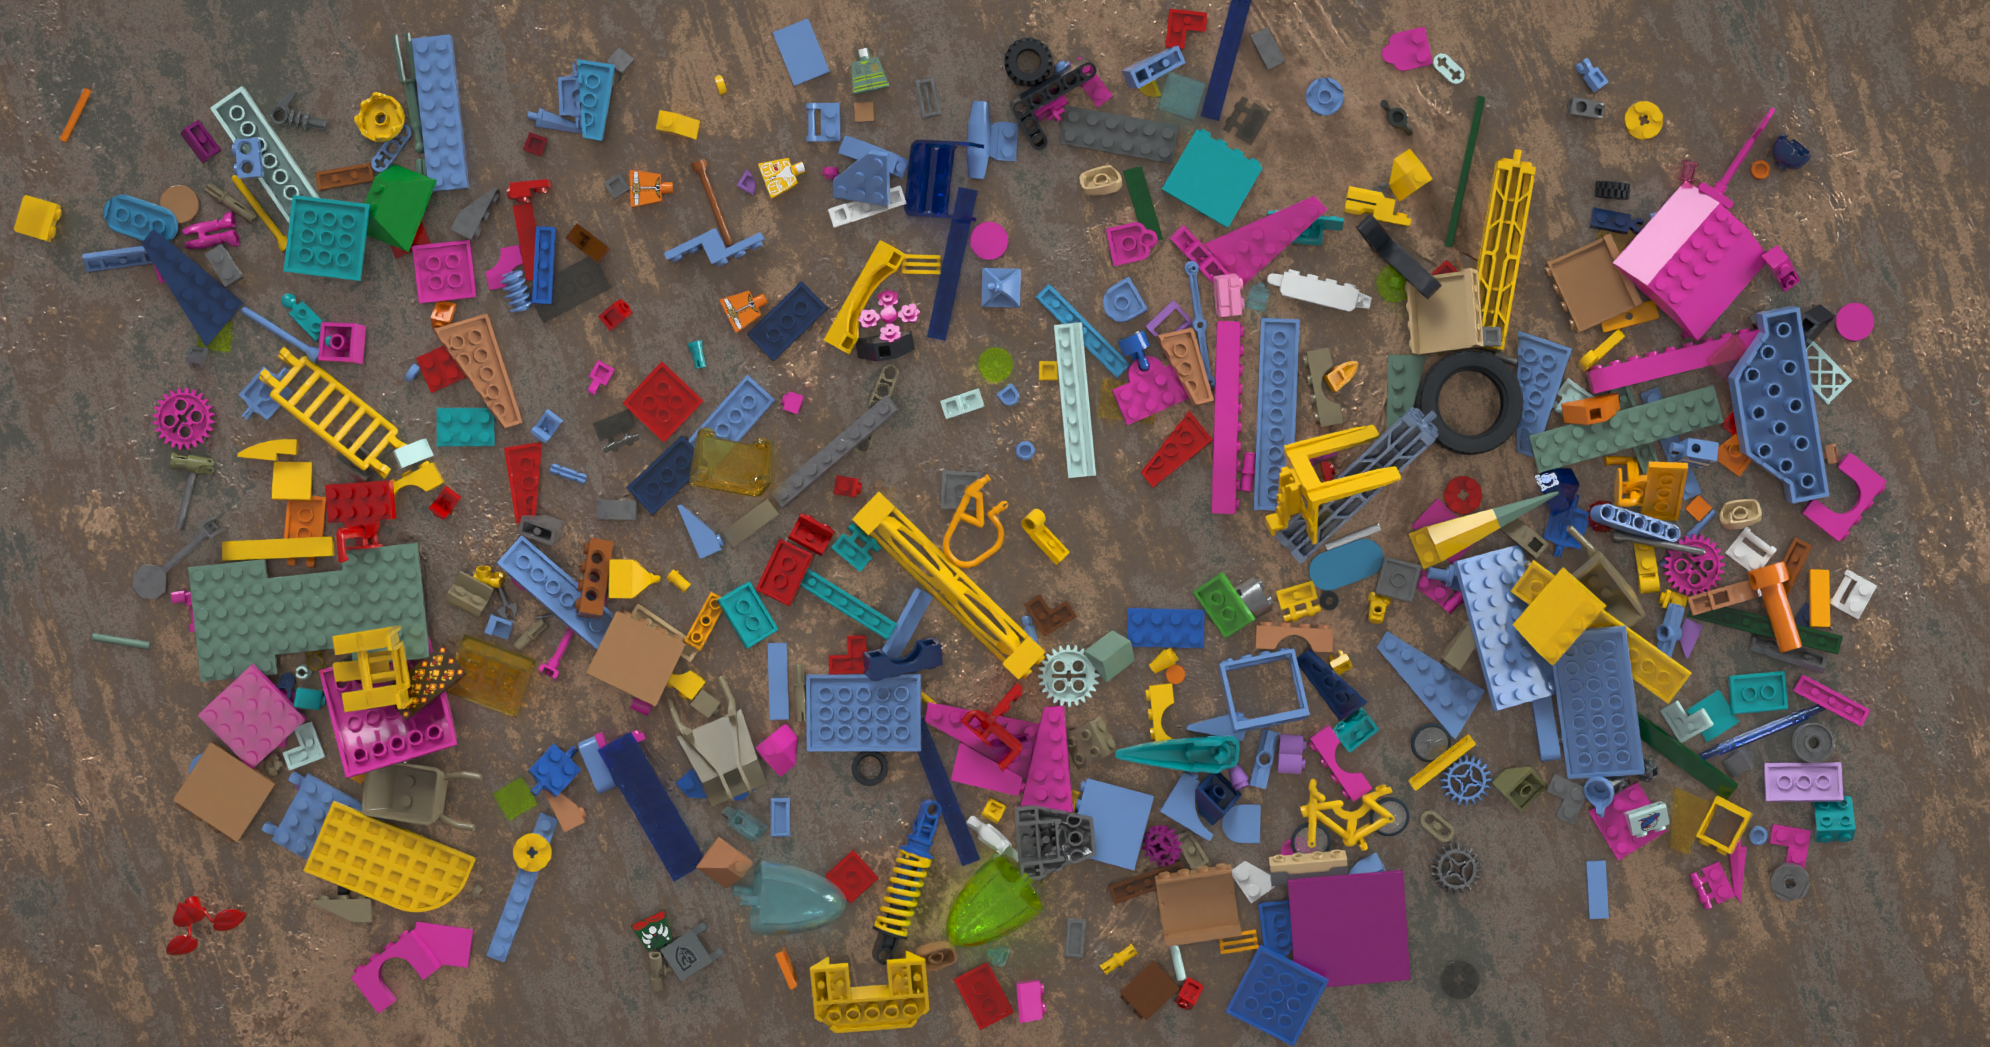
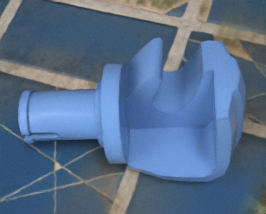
M1449 564L1446 569L1428 568L1427 579L1444 581L1445 587L1461 591L1454 564Z

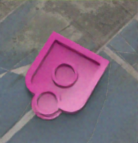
M1425 27L1393 34L1389 39V45L1385 46L1382 50L1383 60L1390 64L1393 63L1394 67L1399 71L1433 65Z
M1139 222L1106 229L1114 266L1145 260L1150 255V248H1153L1158 241L1156 233L1152 230H1146L1145 226Z

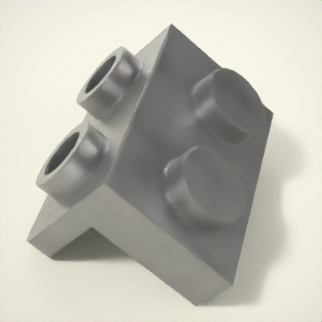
M350 439L345 447L349 449L355 441ZM361 446L354 455L364 461L370 452ZM340 452L333 459L336 465L358 482H366L375 472L370 466L366 470H361Z

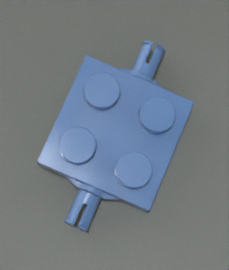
M572 63L573 74L567 77H558L560 116L575 117L576 128H579V121L580 128H582L578 66L576 70V63Z
M264 366L241 391L239 396L249 406L241 415L248 420L256 412L268 421L281 407L269 395L273 389L258 378L265 368L280 382L290 371L285 366L278 375L272 373ZM286 386L279 395L287 400L293 391Z

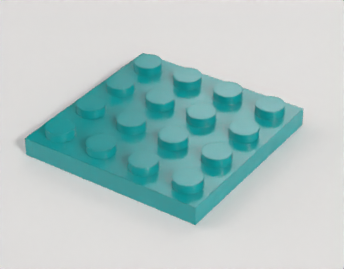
M293 195L283 271L361 281L370 204Z

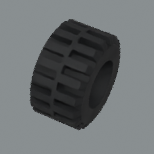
M1033 37L1021 38L1009 46L1005 54V70L1012 81L1020 86L1031 87L1044 81L1051 72V52L1048 46L1039 39H1034ZM1024 51H1032L1040 59V65L1033 73H1024L1017 66V58Z

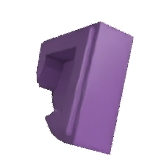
M746 169L737 187L754 196L756 181L753 175Z

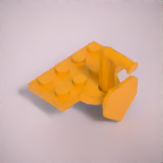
M1603 456V463L1606 467L1609 465H1626L1627 482L1622 481L1621 468L1617 469L1614 484L1615 506H1641L1639 514L1658 520L1678 521L1687 478L1688 463L1649 462L1647 475H1639L1638 461L1634 457Z

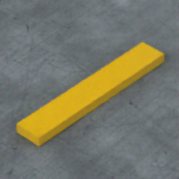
M334 537L222 542V561L334 556Z

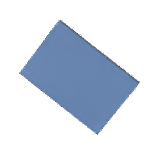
M808 18L773 32L794 86L830 72Z

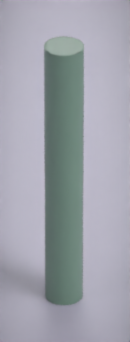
M97 633L92 634V641L148 650L150 648V642Z

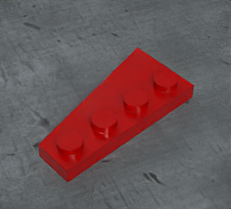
M542 442L504 448L516 524L521 522L523 515L536 516Z

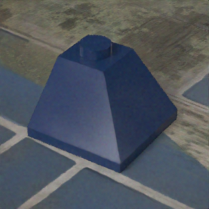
M1220 772L1209 773L1195 790L1198 811L1212 826L1225 816L1242 795L1232 787L1231 783Z

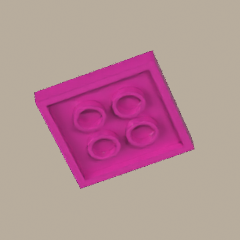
M470 240L412 246L419 304L477 297Z
M1637 781L1614 795L1612 802L1605 808L1603 818L1597 815L1595 807L1588 811L1618 861L1668 831L1664 829L1655 832L1653 829L1647 831L1648 835L1639 838L1636 835L1632 836L1630 834L1624 812L1651 804Z

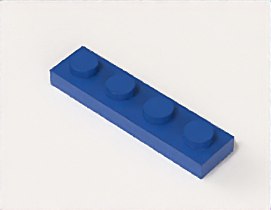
M536 226L532 303L552 304L556 227Z

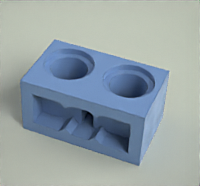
M260 139L234 140L232 154L236 156L237 164H234L235 175H238L239 179L264 177ZM245 144H249L251 147L248 154L242 153V147ZM247 163H251L253 169L250 173L246 174L244 166Z

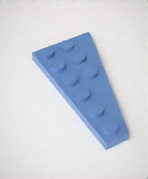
M1518 331L1517 380H1519L1520 387L1522 388L1524 403L1522 416L1517 427V452L1534 458L1528 436L1546 430L1573 349Z
M1386 631L1378 643L1377 649L1455 740L1485 690Z

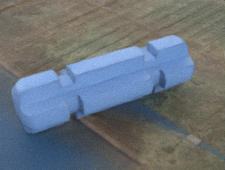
M557 464L551 465V474H558L560 477L568 480H576L577 483L585 484L586 474L577 473V471L566 467L561 468Z
M1031 615L1023 616L1021 621L1022 625H1025L1024 631L1037 643L1038 637L1035 625H1032L1034 622Z

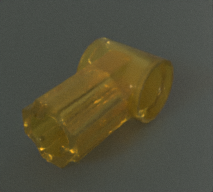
M321 650L304 652L306 666L309 670L318 672L325 668L326 660ZM317 657L320 660V665L314 668L312 660Z

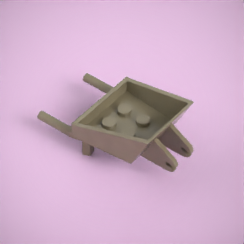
M1570 525L1566 531L1585 548L1590 557V560L1572 573V575L1606 605L1604 611L1628 628L1638 624L1646 614L1635 591L1598 548H1594L1581 533ZM1528 560L1523 566L1527 569L1531 562Z
M724 676L718 677L717 680L728 704V715L692 731L681 722L671 698L664 701L675 728L681 734L677 736L679 745L711 806L726 800L732 802L734 801L733 797L745 792L751 794L753 793L752 789L766 784L742 710L736 711L735 700Z

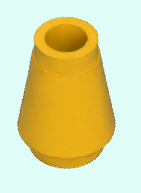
M1168 648L1167 650L1164 649L1149 666L1156 674L1175 665V662L1179 659L1175 652Z

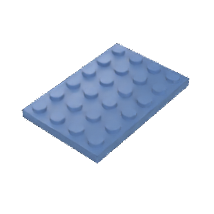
M807 674V751H922L921 674H901L898 677H886L880 681H871L865 674Z

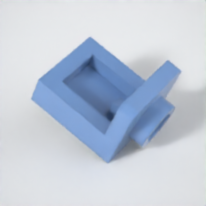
M547 409L530 432L537 440L546 443L563 420Z

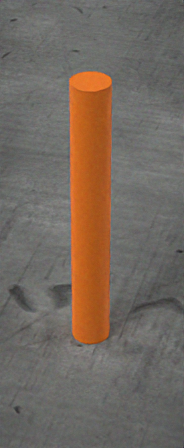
M84 88L61 134L60 140L67 142L91 90Z

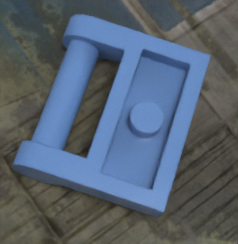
M805 103L808 121L806 142L841 141L840 103ZM815 109H821V136H815Z

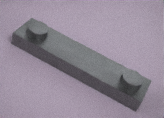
M1757 634L1752 635L1751 651L1823 674L1827 655L1802 647L1780 653L1776 639Z

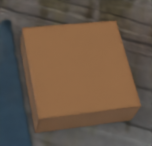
M873 102L854 103L855 122L874 121Z

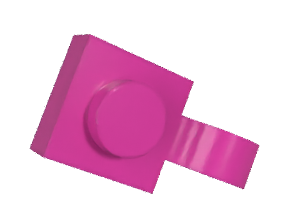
M598 360L589 375L593 381L587 391L595 395L600 384L607 385L615 369Z

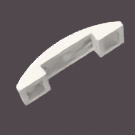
M900 185L890 189V203L888 206L853 201L830 208L828 212L833 227H838L907 203Z

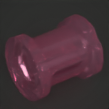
M1682 160L1683 167L1678 179L1694 183V174L1699 164Z

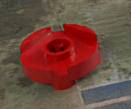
M1455 477L1444 489V502L1451 511L1457 514H1469L1480 505L1482 500L1481 487L1475 479L1470 477ZM1462 489L1465 493H1468V496L1465 497V501H1462V499L1458 498L1457 494H1460V490Z

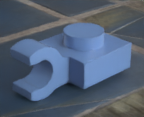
M1588 58L1581 61L1582 64L1579 63L1575 66L1579 73L1585 74L1583 78L1593 92H1596L1608 83V80L1599 68H1593Z

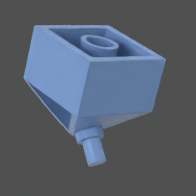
M982 268V307L1020 308L1021 269Z

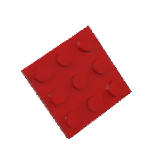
M661 361L627 397L623 404L665 443L704 400Z

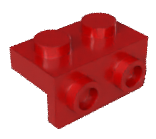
M801 513L788 539L822 556L835 531L829 525L821 524L812 516Z

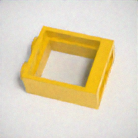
M1716 796L1696 837L1700 838L1699 843L1707 847L1712 844L1717 847V852L1725 856L1727 853L1732 855L1753 814ZM1719 805L1744 818L1729 848L1704 835Z

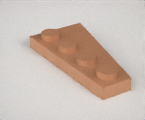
M1188 328L1156 336L1193 406L1213 402L1214 399L1194 329Z

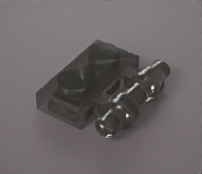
M1242 96L1240 101L1234 105L1235 109L1231 116L1227 117L1223 130L1230 133L1232 128L1235 127L1238 129L1235 137L1251 146L1269 116L1270 111L1256 103H1253L1250 109L1247 108L1245 105L1248 99ZM1241 112L1247 114L1242 124L1237 122Z
M629 409L593 423L599 440L608 439L609 444L602 447L605 454L611 451L616 452L618 448L626 445L631 446L634 442L640 440L638 432L630 434L629 430L636 426ZM624 433L625 438L618 441L614 440L613 436Z

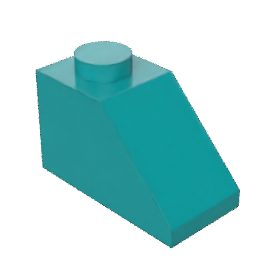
M303 686L297 688L294 707L322 710V706L325 707L326 705L324 690Z

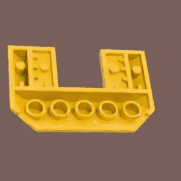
M906 951V958L887 960L889 984L851 987L848 963L830 964L828 956L810 967L815 1019L820 1023H825L834 1033L912 1028L917 1023V1020L930 1010L925 959Z

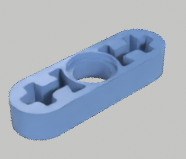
M403 125L402 129L407 128L406 133L408 136L401 137L400 141L403 142L401 145L392 139L385 142L376 153L371 162L372 168L375 171L381 173L390 167L411 139L412 129L408 125ZM389 143L397 145V151L393 154L387 152V145ZM382 152H384L387 156L392 157L390 161L388 158L384 160V168H377L378 164L376 163V161H381L384 158V156L381 155Z

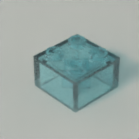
M1169 72L1157 110L1194 121L1206 83Z

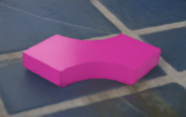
M520 245L500 249L501 254L497 265L491 270L486 271L489 290L505 288L507 284H501L500 282L505 277L501 275L511 272L523 264Z

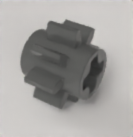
M1643 758L1645 773L1637 776H1640L1639 781L1652 782V779H1656L1659 775V767L1655 765V760Z

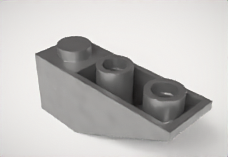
M493 188L461 210L450 229L472 241L474 237L477 239L482 231V228H480L482 222H486L491 214V211H489L491 205H495L500 197V194H498L499 189Z

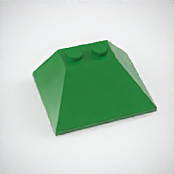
M396 164L391 165L375 176L364 203L370 204L367 236L409 252L437 180Z

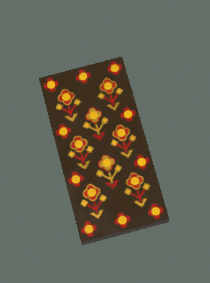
M443 644L431 653L429 657H426L409 670L411 686L407 690L409 698L413 697V702L401 710H398L397 704L393 706L407 722L465 677L467 673Z

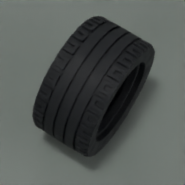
M1471 350L1450 354L1436 362L1426 372L1417 391L1416 406L1424 414V417L1431 411L1437 415L1431 421L1438 429L1437 433L1439 434L1434 443L1452 453L1476 455L1494 450L1510 438L1520 422L1524 401L1520 382L1507 364L1491 354ZM1461 371H1475L1485 375L1494 383L1500 396V410L1497 419L1490 428L1477 435H1464L1454 431L1444 422L1439 411V395L1443 385L1451 376Z

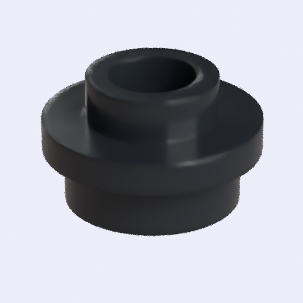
M1326 591L1320 596V605L1325 610H1333L1338 606L1339 598L1336 593ZM1331 597L1333 599L1332 604H1327L1326 598Z

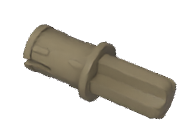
M542 618L539 619L530 629H526L525 633L513 644L522 652L533 640H537L536 638L548 627V624Z

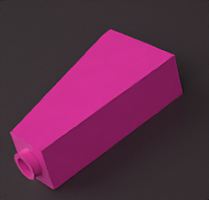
M962 742L959 743L951 777L952 781L1018 796L1019 792L1023 793L1025 781H1022L1023 777L1008 768H1005L1004 772H1002L996 761Z

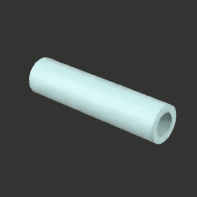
M1179 945L1169 946L1177 981L1187 979Z

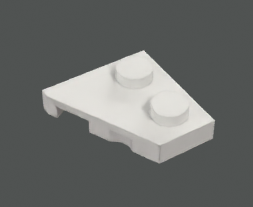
M1243 861L1232 869L1233 878L1251 903L1276 887L1271 886L1270 874L1247 861Z

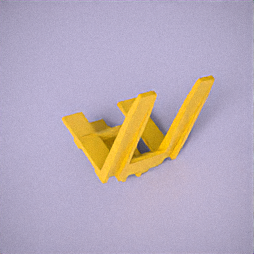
M1374 425L1355 427L1284 445L1286 467L1281 468L1279 473V488L1276 495L1278 506L1276 507V513L1265 517V524L1271 536H1275V531L1288 528L1290 515L1301 513L1306 521V532L1312 544H1317L1318 507L1320 504L1380 488L1401 480V475L1397 467L1394 466L1321 483L1309 461L1312 458L1378 439L1379 433ZM1301 492L1307 499V509L1301 497Z
M401 625L332 636L335 655L357 652L358 660L333 663L336 682L359 679L362 681L363 690L342 693L345 712L397 704L398 710H401L413 702V697L409 698L407 690L411 684L404 641H399L398 635ZM388 647V650L367 653V650ZM389 660H393L394 670H390ZM396 680V685L373 688L372 685L374 683Z

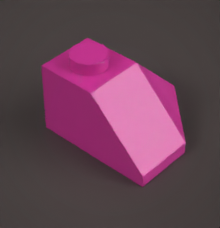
M785 723L755 749L781 777L796 764L798 737Z

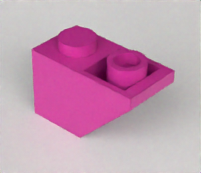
M1778 245L1762 255L1768 270L1784 292L1800 282L1790 258Z

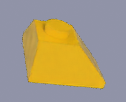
M1408 149L1393 160L1389 188L1399 202L1432 180L1422 162L1411 149Z

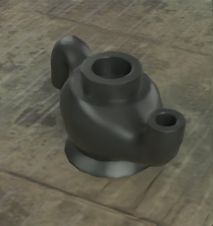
M1382 100L1380 106L1386 111V118L1389 124L1396 129L1404 130L1408 136H1411L1413 130L1409 126L1405 110L1398 107H1390L1386 100Z

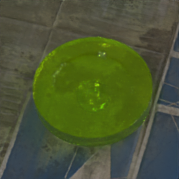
M993 347L982 353L978 366L980 373L985 379L999 382L1010 375L1013 369V361L1006 350Z

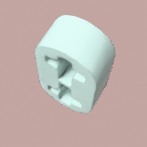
M1441 53L1435 56L1433 67L1447 81L1455 85L1463 81L1464 71L1448 55ZM1445 58V64L1449 68L1446 69L1444 66L1438 67L1437 59ZM1449 69L1453 72L1459 71L1460 80H1452L1451 77L1453 75L1449 72Z

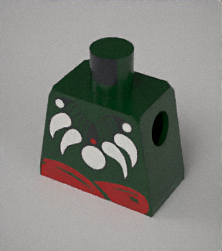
M665 909L631 925V928L647 951L656 948L657 952H660L662 948L667 946L666 943L673 940Z

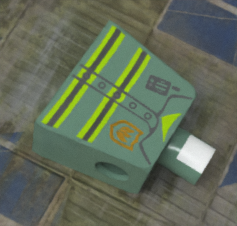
M868 48L857 50L859 61L852 62L853 94L857 95L889 88V83L878 57L870 58Z

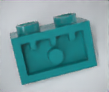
M1361 707L1345 720L1337 723L1332 730L1346 750L1351 753L1380 729Z

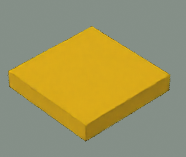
M274 461L272 500L311 501L313 463Z

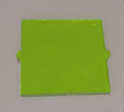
M229 320L207 347L198 335L196 346L206 347L208 350L230 352L231 339L234 337L232 335L233 321Z
M522 776L493 793L500 805L499 809L503 810L509 821L538 804L530 792L532 789L528 788Z

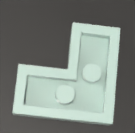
M1678 700L1660 710L1680 743L1713 725L1704 708L1687 716Z
M313 721L300 725L295 729L300 746L283 752L289 770L326 757Z

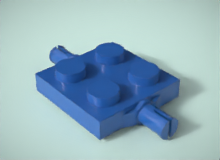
M1572 493L1569 504L1553 502L1542 537L1557 545L1553 556L1561 558L1564 547L1580 550L1581 544L1566 531L1572 525L1583 536L1585 534L1590 512L1583 511L1577 507L1580 495Z
M553 744L527 771L537 783L530 790L532 794L537 789L533 796H537L544 789L556 798L582 770L572 760V757L578 752L577 748L573 751L575 746L572 745L565 753Z

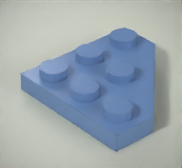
M870 150L844 172L837 175L833 180V198L888 206L890 203L889 153Z

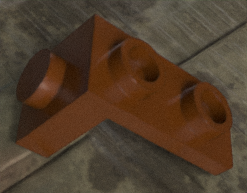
M578 223L566 236L568 241L598 264L610 250L608 246Z

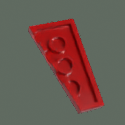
M1188 411L1169 438L1162 444V447L1141 471V474L1154 488L1213 442V439L1193 414Z

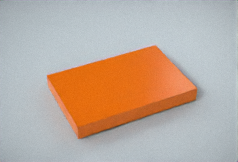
M782 947L776 951L775 956L790 990L797 987L799 979L785 947Z

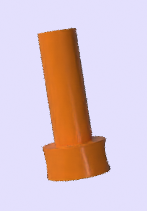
M1781 561L1748 571L1747 574L1752 590H1761L1780 653L1802 647L1783 585L1784 581L1790 579L1785 562Z

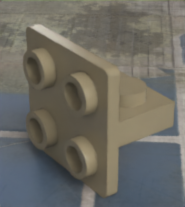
M460 571L445 599L446 602L479 619L494 588Z

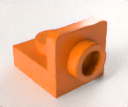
M447 301L436 302L430 317L433 329L451 324L457 308L456 303Z

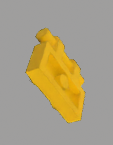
M1313 580L1275 591L1281 610L1289 608L1290 613L1283 615L1285 622L1298 621V618L1308 615L1309 617L1315 616V613L1322 611L1320 604L1312 606L1311 603L1312 600L1318 599ZM1305 603V609L1295 610L1294 606Z

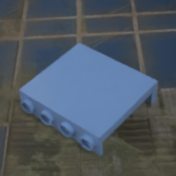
M1087 777L1086 781L1082 780L1079 792H1083L1081 800L1077 799L1075 810L1078 811L1077 814L1093 817L1096 855L1090 857V859L1134 870L1154 795Z

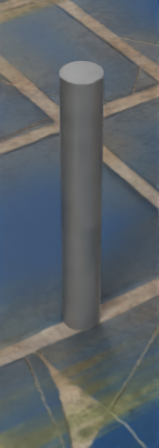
M188 473L176 528H184L196 473Z

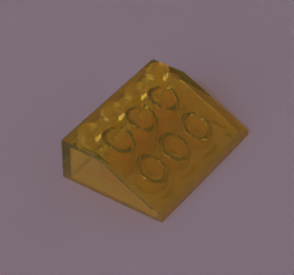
M464 634L459 643L455 659L467 675L446 692L517 718L537 660Z

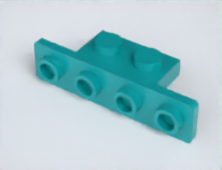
M1279 210L1267 211V216ZM1320 216L1291 243L1322 246L1323 229L1342 231L1344 218Z

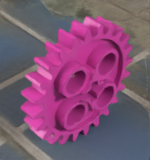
M181 388L177 389V393L170 390L171 396L163 394L165 401L158 400L161 406L154 407L158 414H152L153 417L157 418V421L152 422V424L159 426L154 431H161L159 439L165 437V444L171 441L172 448L177 444L180 450L183 449L184 445L187 449L191 448V444L194 447H198L197 441L205 443L202 437L209 438L210 435L207 431L214 430L210 427V424L216 421L211 420L210 417L214 416L215 413H210L209 411L213 408V405L207 406L206 404L209 399L202 400L203 393L196 396L197 390L195 389L191 393L189 388H185L184 393ZM180 400L186 402V408L182 411L177 406ZM191 405H194L195 407L193 408V410H191L189 414L186 416V419L188 421L182 422L178 427L177 432L174 433L173 430L182 421V418H180V416L186 415ZM196 411H199L202 415L199 422L193 419V414ZM170 415L175 418V423L172 426L166 423V419ZM184 427L190 429V435L186 438L182 435Z
M1691 534L1690 539L1687 535H1684V541L1681 539L1677 540L1679 544L1704 548L1706 553L1703 556L1695 555L1691 557L1690 553L1666 549L1669 557H1663V559L1667 560V563L1662 566L1668 570L1663 572V574L1670 576L1666 581H1673L1672 588L1678 586L1677 592L1681 593L1684 590V595L1688 596L1691 591L1693 596L1697 594V591L1704 593V589L1711 591V585L1717 587L1714 581L1722 580L1718 575L1725 573L1723 570H1720V567L1725 566V563L1720 562L1724 556L1718 555L1721 548L1714 549L1717 543H1710V538L1707 537L1703 541V535H1699L1696 539V535ZM1684 553L1691 561L1696 562L1695 565L1706 574V577H1703L1698 570L1691 568L1692 564L1684 559L1681 554ZM1683 560L1684 568L1677 570L1676 564ZM1706 560H1710L1711 567L1705 570L1703 563ZM1696 573L1698 575V580L1696 583L1692 584L1690 582V577L1692 574Z

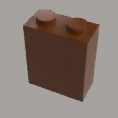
M1152 960L1120 990L1122 994L1120 998L1126 1005L1131 1004L1135 1008L1133 1012L1139 1019L1144 1018L1147 1020L1180 988Z

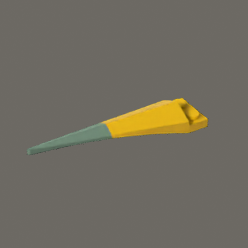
M1552 492L1428 525L1408 534L1422 568L1425 569L1448 559L1558 495L1559 492Z

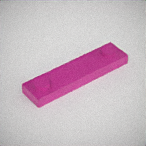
M1801 674L1793 689L1795 693L1862 727L1870 712V709Z

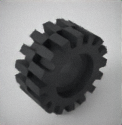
M1596 181L1594 197L1629 200V183Z

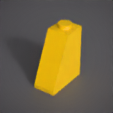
M659 110L656 130L660 133L697 140L700 121L681 114Z

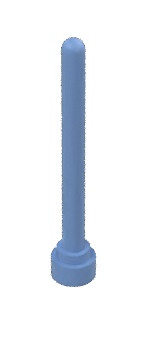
M241 308L242 314L306 353L308 360L313 363L318 361V347H309L249 308Z

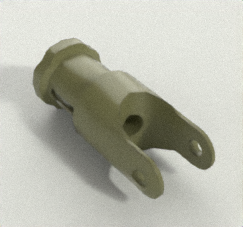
M175 452L171 455L170 469L180 468L186 469L187 472L213 474L215 471L211 467L214 465V460L211 458L195 455L183 456L177 455Z

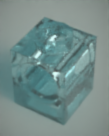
M1256 282L1255 285H1251L1245 305L1246 308L1260 312L1265 311L1270 289H1267L1266 284Z

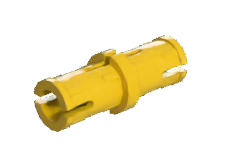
M1130 944L1118 954L1117 952L1114 953V956L1100 964V967L1108 975L1117 967L1125 965L1124 962L1138 953L1133 945Z

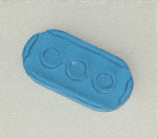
M125 194L113 197L104 207V218L110 229L117 233L143 241L154 228L169 242L177 234V219L173 212L165 207Z
M1359 539L1320 553L1310 564V579L1313 580L1314 585L1322 590H1334L1376 574L1382 567L1384 559L1382 549L1372 540Z

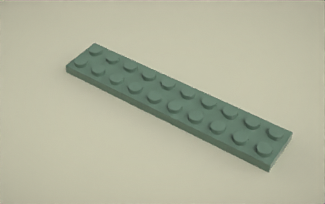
M1712 385L1617 411L1616 415L1604 422L1590 425L1570 424L1528 436L1537 471L1541 473L1716 425L1724 421L1715 388Z

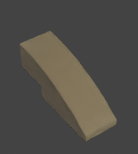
M766 499L722 533L734 548L778 516L779 513L769 499Z

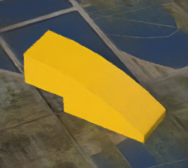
M281 439L259 443L238 453L237 457L278 461L279 453L298 455L300 440Z

